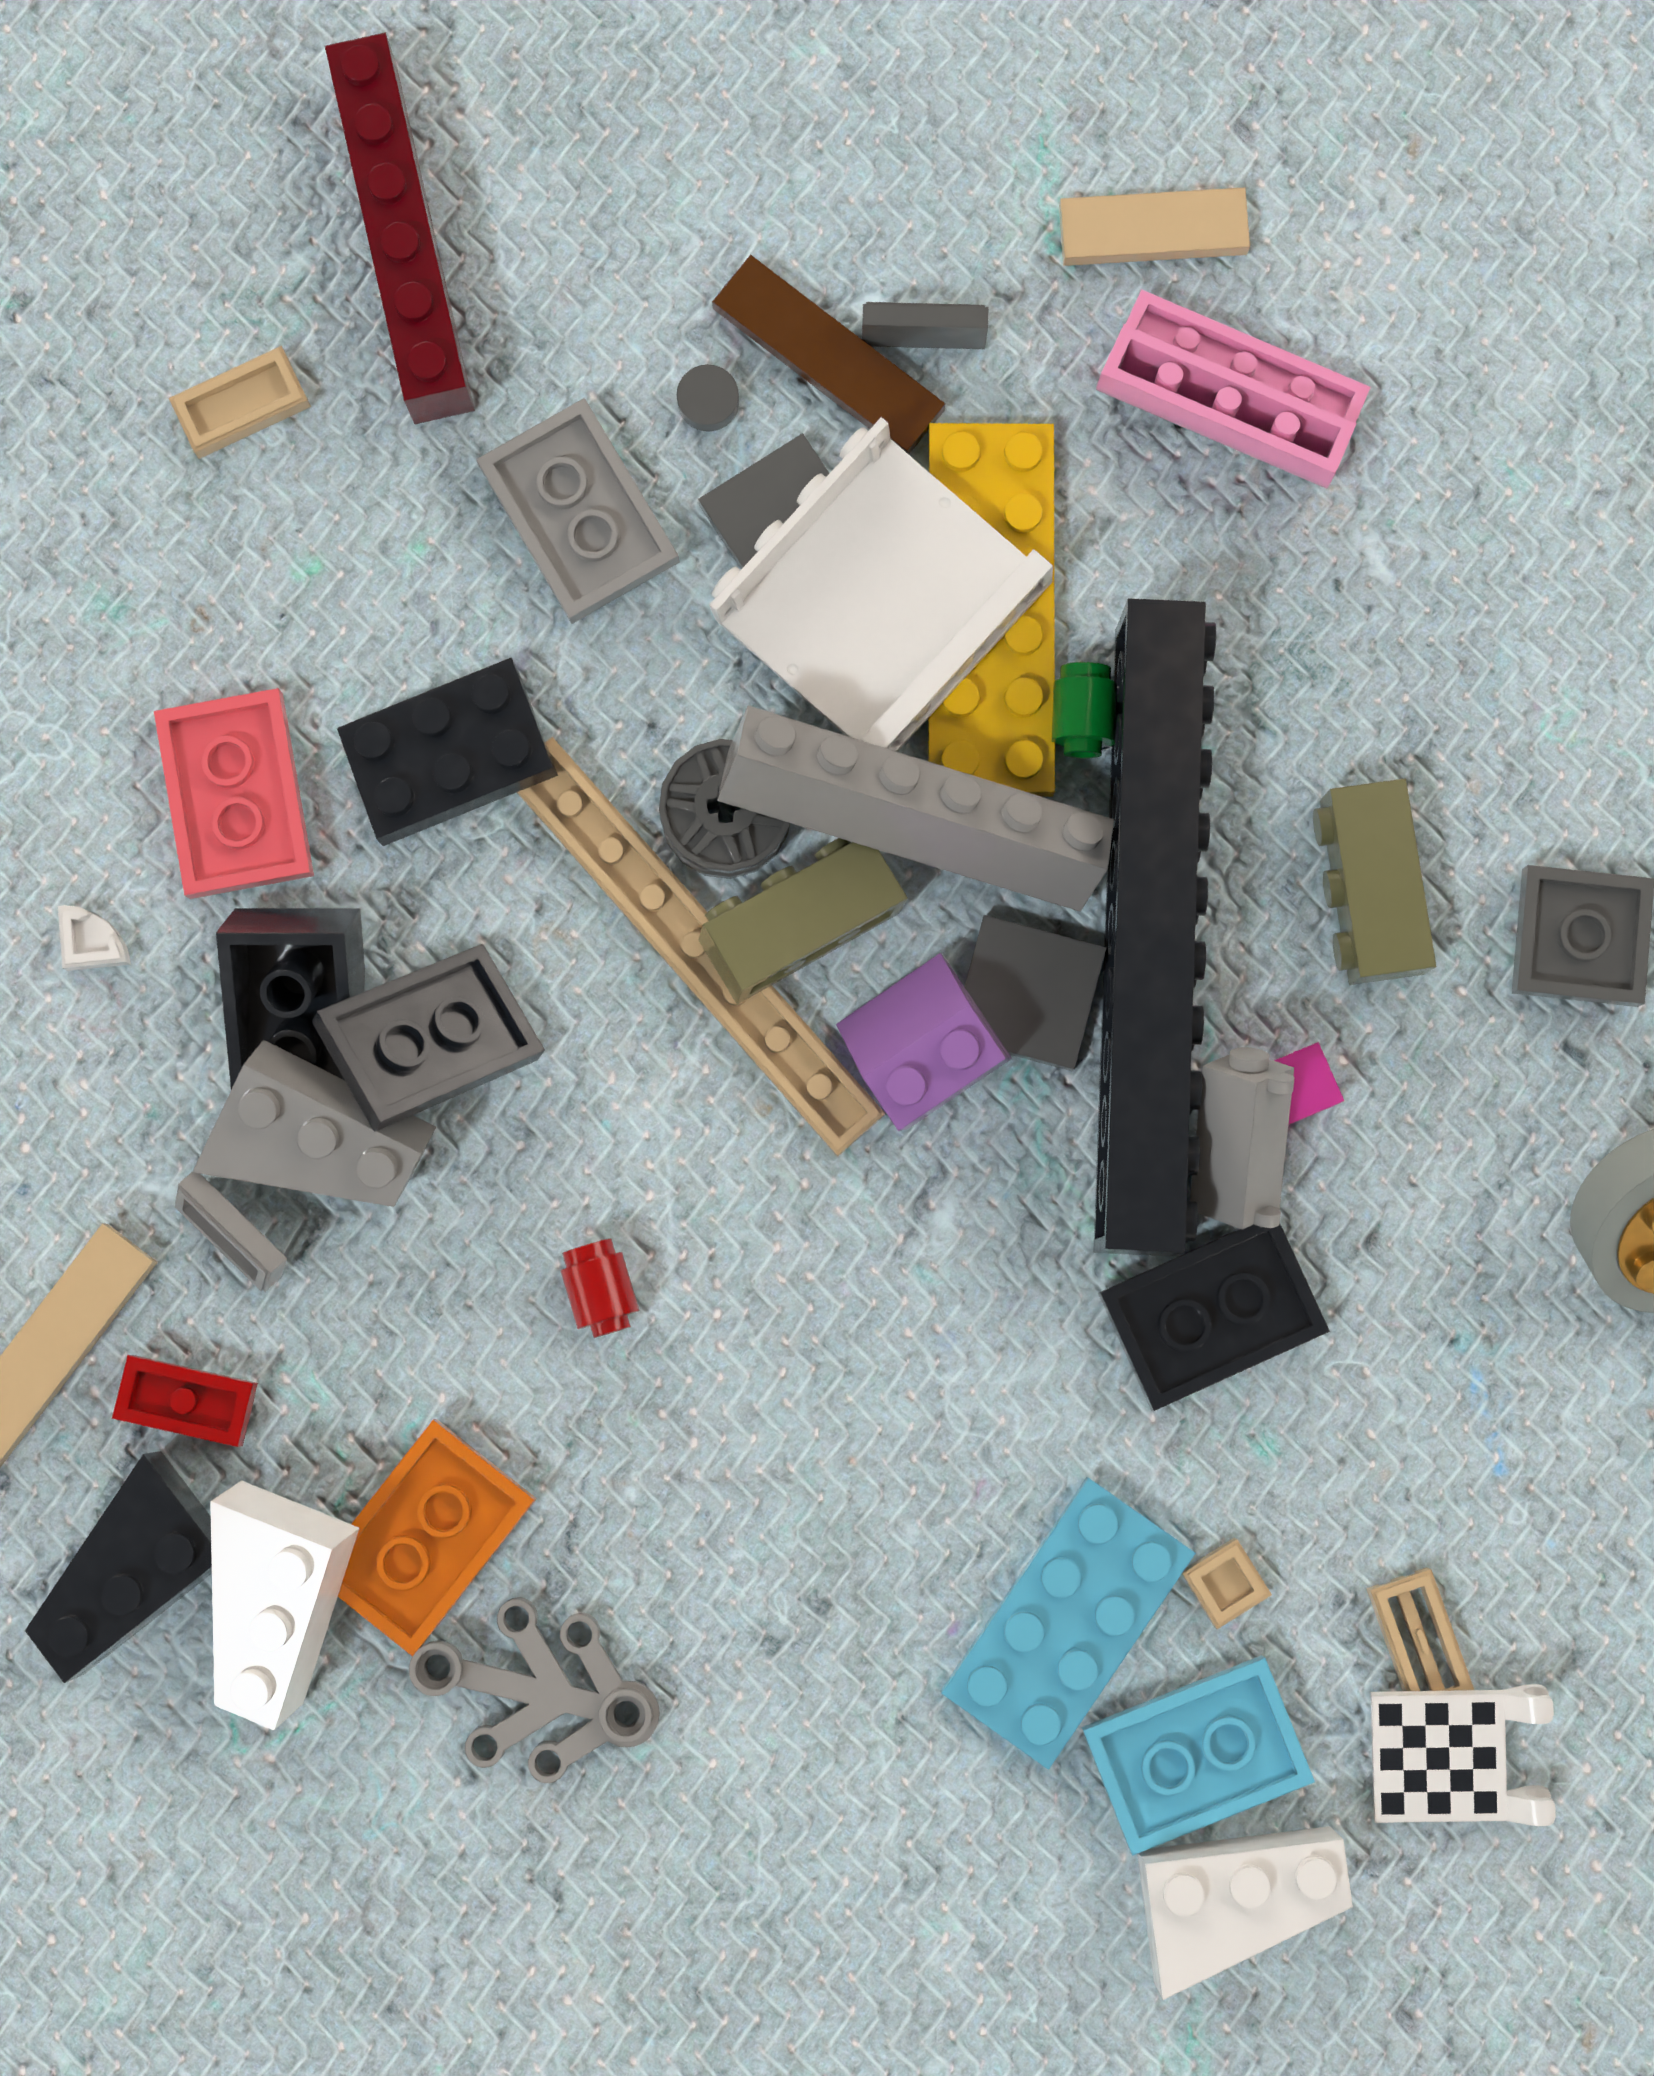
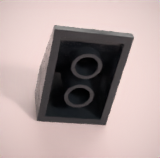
M235 908L216 932L231 1090L243 1064L263 1040L344 1080L315 1029L312 1020L317 1011L364 992L365 962L360 908Z

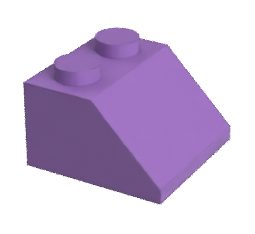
M942 953L933 957L836 1024L862 1078L898 1131L909 1129L1012 1059Z

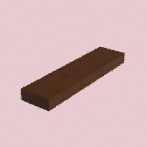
M751 254L712 301L713 310L867 428L871 429L882 417L889 424L891 440L908 454L911 453L928 432L929 423H935L945 411L946 403Z

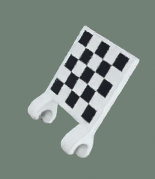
M1531 1684L1504 1690L1370 1692L1375 1823L1510 1821L1531 1826H1550L1554 1823L1556 1808L1548 1788L1532 1785L1507 1790L1505 1720L1530 1724H1547L1551 1722L1554 1716V1707L1546 1687Z

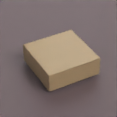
M1236 1538L1231 1539L1186 1567L1182 1573L1183 1578L1216 1629L1224 1626L1272 1595Z

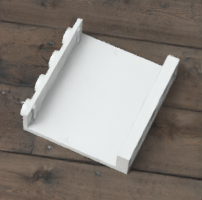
M881 417L869 431L862 427L848 439L840 452L842 460L827 477L820 473L804 487L797 499V503L800 506L784 524L780 520H776L765 529L754 546L757 553L741 570L735 566L722 576L712 591V596L715 599L709 606L715 620L842 733L848 737L898 752L1052 583L1053 565L1034 549L1027 557L891 440L889 424Z

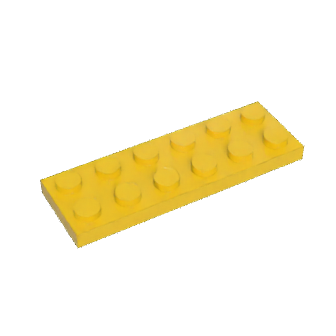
M929 423V473L1026 557L1033 549L1053 565L1052 583L928 718V762L1037 796L1053 797L1055 793V742H1052L1053 685L1055 681L1054 424Z

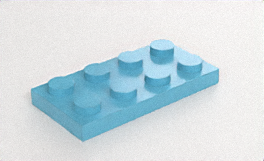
M1086 1477L940 1690L941 1694L1049 1770L1196 1553L1093 1480Z

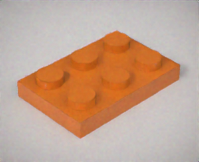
M433 1419L351 1523V1525L359 1527V1531L337 1597L413 1657L537 1498L437 1419Z

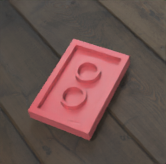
M270 689L154 711L184 895L189 899L313 877L314 872L285 702L280 689Z

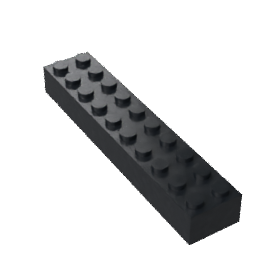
M1128 598L1115 629L1113 681L1117 683L1115 744L1111 746L1109 818L1114 819L1106 877L1104 947H1106L1103 963L1093 1253L1173 1256L1185 1253V1243L1195 1241L1197 1235L1198 1207L1196 1201H1187V1179H1189L1190 1175L1198 1174L1200 1161L1199 1136H1189V1115H1191L1192 1110L1200 1109L1202 1096L1201 1071L1191 1070V1052L1194 1050V1045L1202 1044L1204 1032L1203 1006L1193 1005V990L1197 980L1204 979L1206 967L1205 941H1195V927L1198 923L1199 916L1206 915L1208 903L1207 877L1197 876V865L1201 852H1207L1210 839L1209 813L1199 812V802L1202 798L1203 788L1210 787L1212 775L1211 749H1201V739L1204 735L1205 724L1212 723L1214 711V687L1203 685L1207 661L1214 660L1216 648L1215 622H1205L1206 602Z

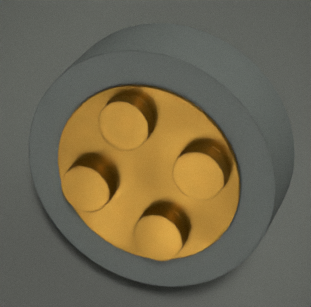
M1654 1129L1624 1142L1607 1154L1591 1170L1575 1196L1570 1214V1228L1573 1241L1599 1287L1616 1303L1629 1309L1654 1313Z

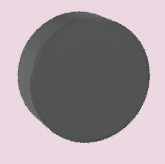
M710 364L696 366L685 373L677 387V404L682 418L688 425L700 431L711 432L726 427L735 418L739 408L738 386L732 375L725 369Z

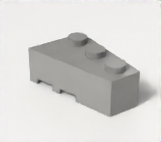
M263 1040L243 1064L192 1172L394 1207L411 1179L436 1126L412 1115L374 1132L346 1081Z

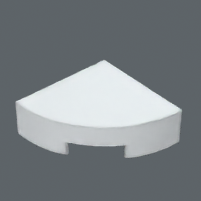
M58 906L63 969L73 971L131 965L129 952L123 938L108 921L80 907Z

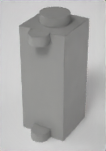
M1249 1047L1235 1048L1230 1051V1055L1202 1065V1096L1200 1109L1198 1110L1196 1136H1199L1200 1161L1198 1174L1192 1175L1190 1201L1197 1202L1199 1214L1242 1230L1253 1224L1265 1228H1274L1280 1224V1202L1289 1114L1295 1079L1293 1076L1294 1067L1269 1060V1054L1263 1050Z

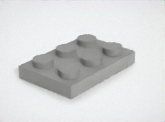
M585 398L476 459L480 470L571 624L680 563L677 552Z

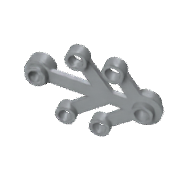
M521 1597L512 1598L500 1607L497 1614V1625L505 1636L513 1638L534 1676L464 1660L460 1651L453 1644L446 1641H431L417 1650L409 1664V1676L415 1688L425 1695H444L455 1686L528 1704L495 1726H480L468 1736L465 1742V1754L468 1760L477 1767L487 1768L495 1765L502 1758L506 1749L564 1713L592 1719L562 1741H543L531 1752L528 1759V1768L531 1775L539 1782L553 1783L564 1775L570 1764L607 1741L618 1747H634L644 1743L654 1733L659 1722L660 1710L655 1695L647 1686L640 1682L622 1680L599 1641L600 1626L597 1620L587 1613H576L568 1617L561 1626L560 1640L566 1650L579 1655L598 1692L572 1686L536 1625L538 1620L536 1607L531 1601ZM520 1606L527 1611L529 1623L526 1628L515 1630L507 1624L506 1612L510 1607ZM577 1621L584 1622L591 1628L592 1638L588 1644L576 1645L570 1640L568 1629L572 1623ZM442 1655L447 1658L450 1664V1672L447 1677L435 1678L429 1673L427 1663L431 1656ZM623 1701L634 1703L639 1709V1719L630 1725L621 1723L615 1714L616 1706ZM480 1735L493 1737L497 1743L496 1754L490 1758L479 1756L474 1749L476 1737ZM545 1750L555 1752L560 1758L559 1770L554 1773H545L540 1770L537 1765L538 1754Z

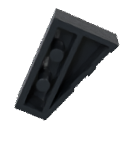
M162 1451L145 1453L141 1456L25 1629L27 1635L63 1683L86 1674L212 1574L211 1516Z

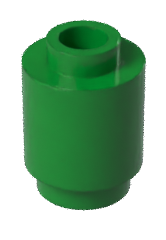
M1073 662L1060 667V679L1055 680L1053 685L1052 742H1055V745L1064 747V755L1067 757L1097 758L1102 756V748L1115 744L1117 683L1111 680V667L1108 665L1094 662Z

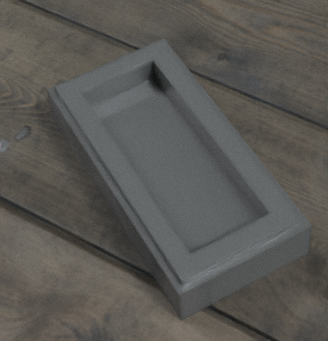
M866 302V304H863L862 340L871 347L985 349L989 307L970 304Z

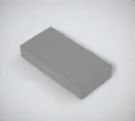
M191 1172L178 1184L175 1208L260 1291L266 1292L282 1277L287 1258L201 1174Z

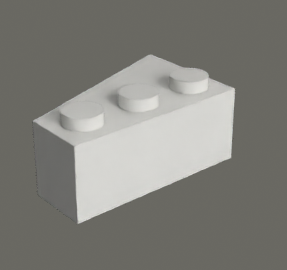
M241 1480L210 1501L214 1706L275 1730L304 1704L359 1527Z
M1330 1826L1151 1848L1137 1854L1153 1979L1162 2000L1353 1907L1344 1839Z

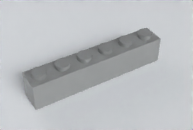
M749 705L728 750L717 801L1080 912L1108 870L1114 819Z

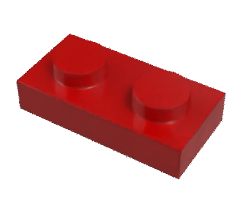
M127 1355L112 1419L241 1447L244 1443L258 1383L141 1356Z

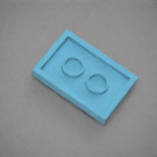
M1262 1655L1081 1727L1132 1856L1315 1783L1266 1658Z

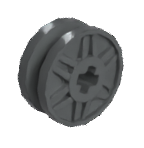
M718 739L694 746L674 762L662 783L659 814L666 842L683 864L704 876L733 879L755 873L776 857L788 836L790 823L746 809L735 811L733 822L730 823L718 822V813L709 814L708 809H714L718 806L717 799L726 758L733 741Z

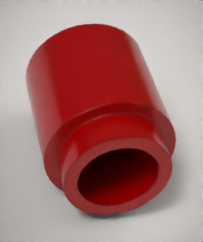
M612 1239L593 1242L563 1252L562 1255L566 1268L560 1271L577 1329L591 1327L593 1337L597 1338L631 1327L628 1315L640 1310L623 1253L615 1252Z

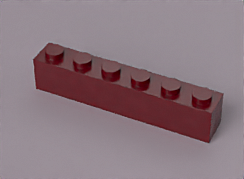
M386 32L326 45V55L404 402L414 424L475 411L400 77Z

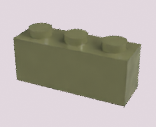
M1406 778L1330 789L1320 800L1321 808L1313 810V827L1318 846L1327 845L1330 870L1323 872V890L1328 908L1337 907L1340 932L1333 934V953L1337 969L1339 971L1347 970L1349 985L1419 976L1428 973L1437 966Z
M838 838L816 852L814 856L817 862L799 872H796L793 866L785 867L769 876L760 884L763 892L743 903L738 896L731 897L706 913L705 916L708 922L703 924L698 940L736 1004L743 1002L900 913L908 897L879 850Z

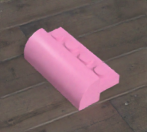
M1141 289L1128 320L1123 325L1101 372L1096 390L1327 489L1336 474L1371 387Z

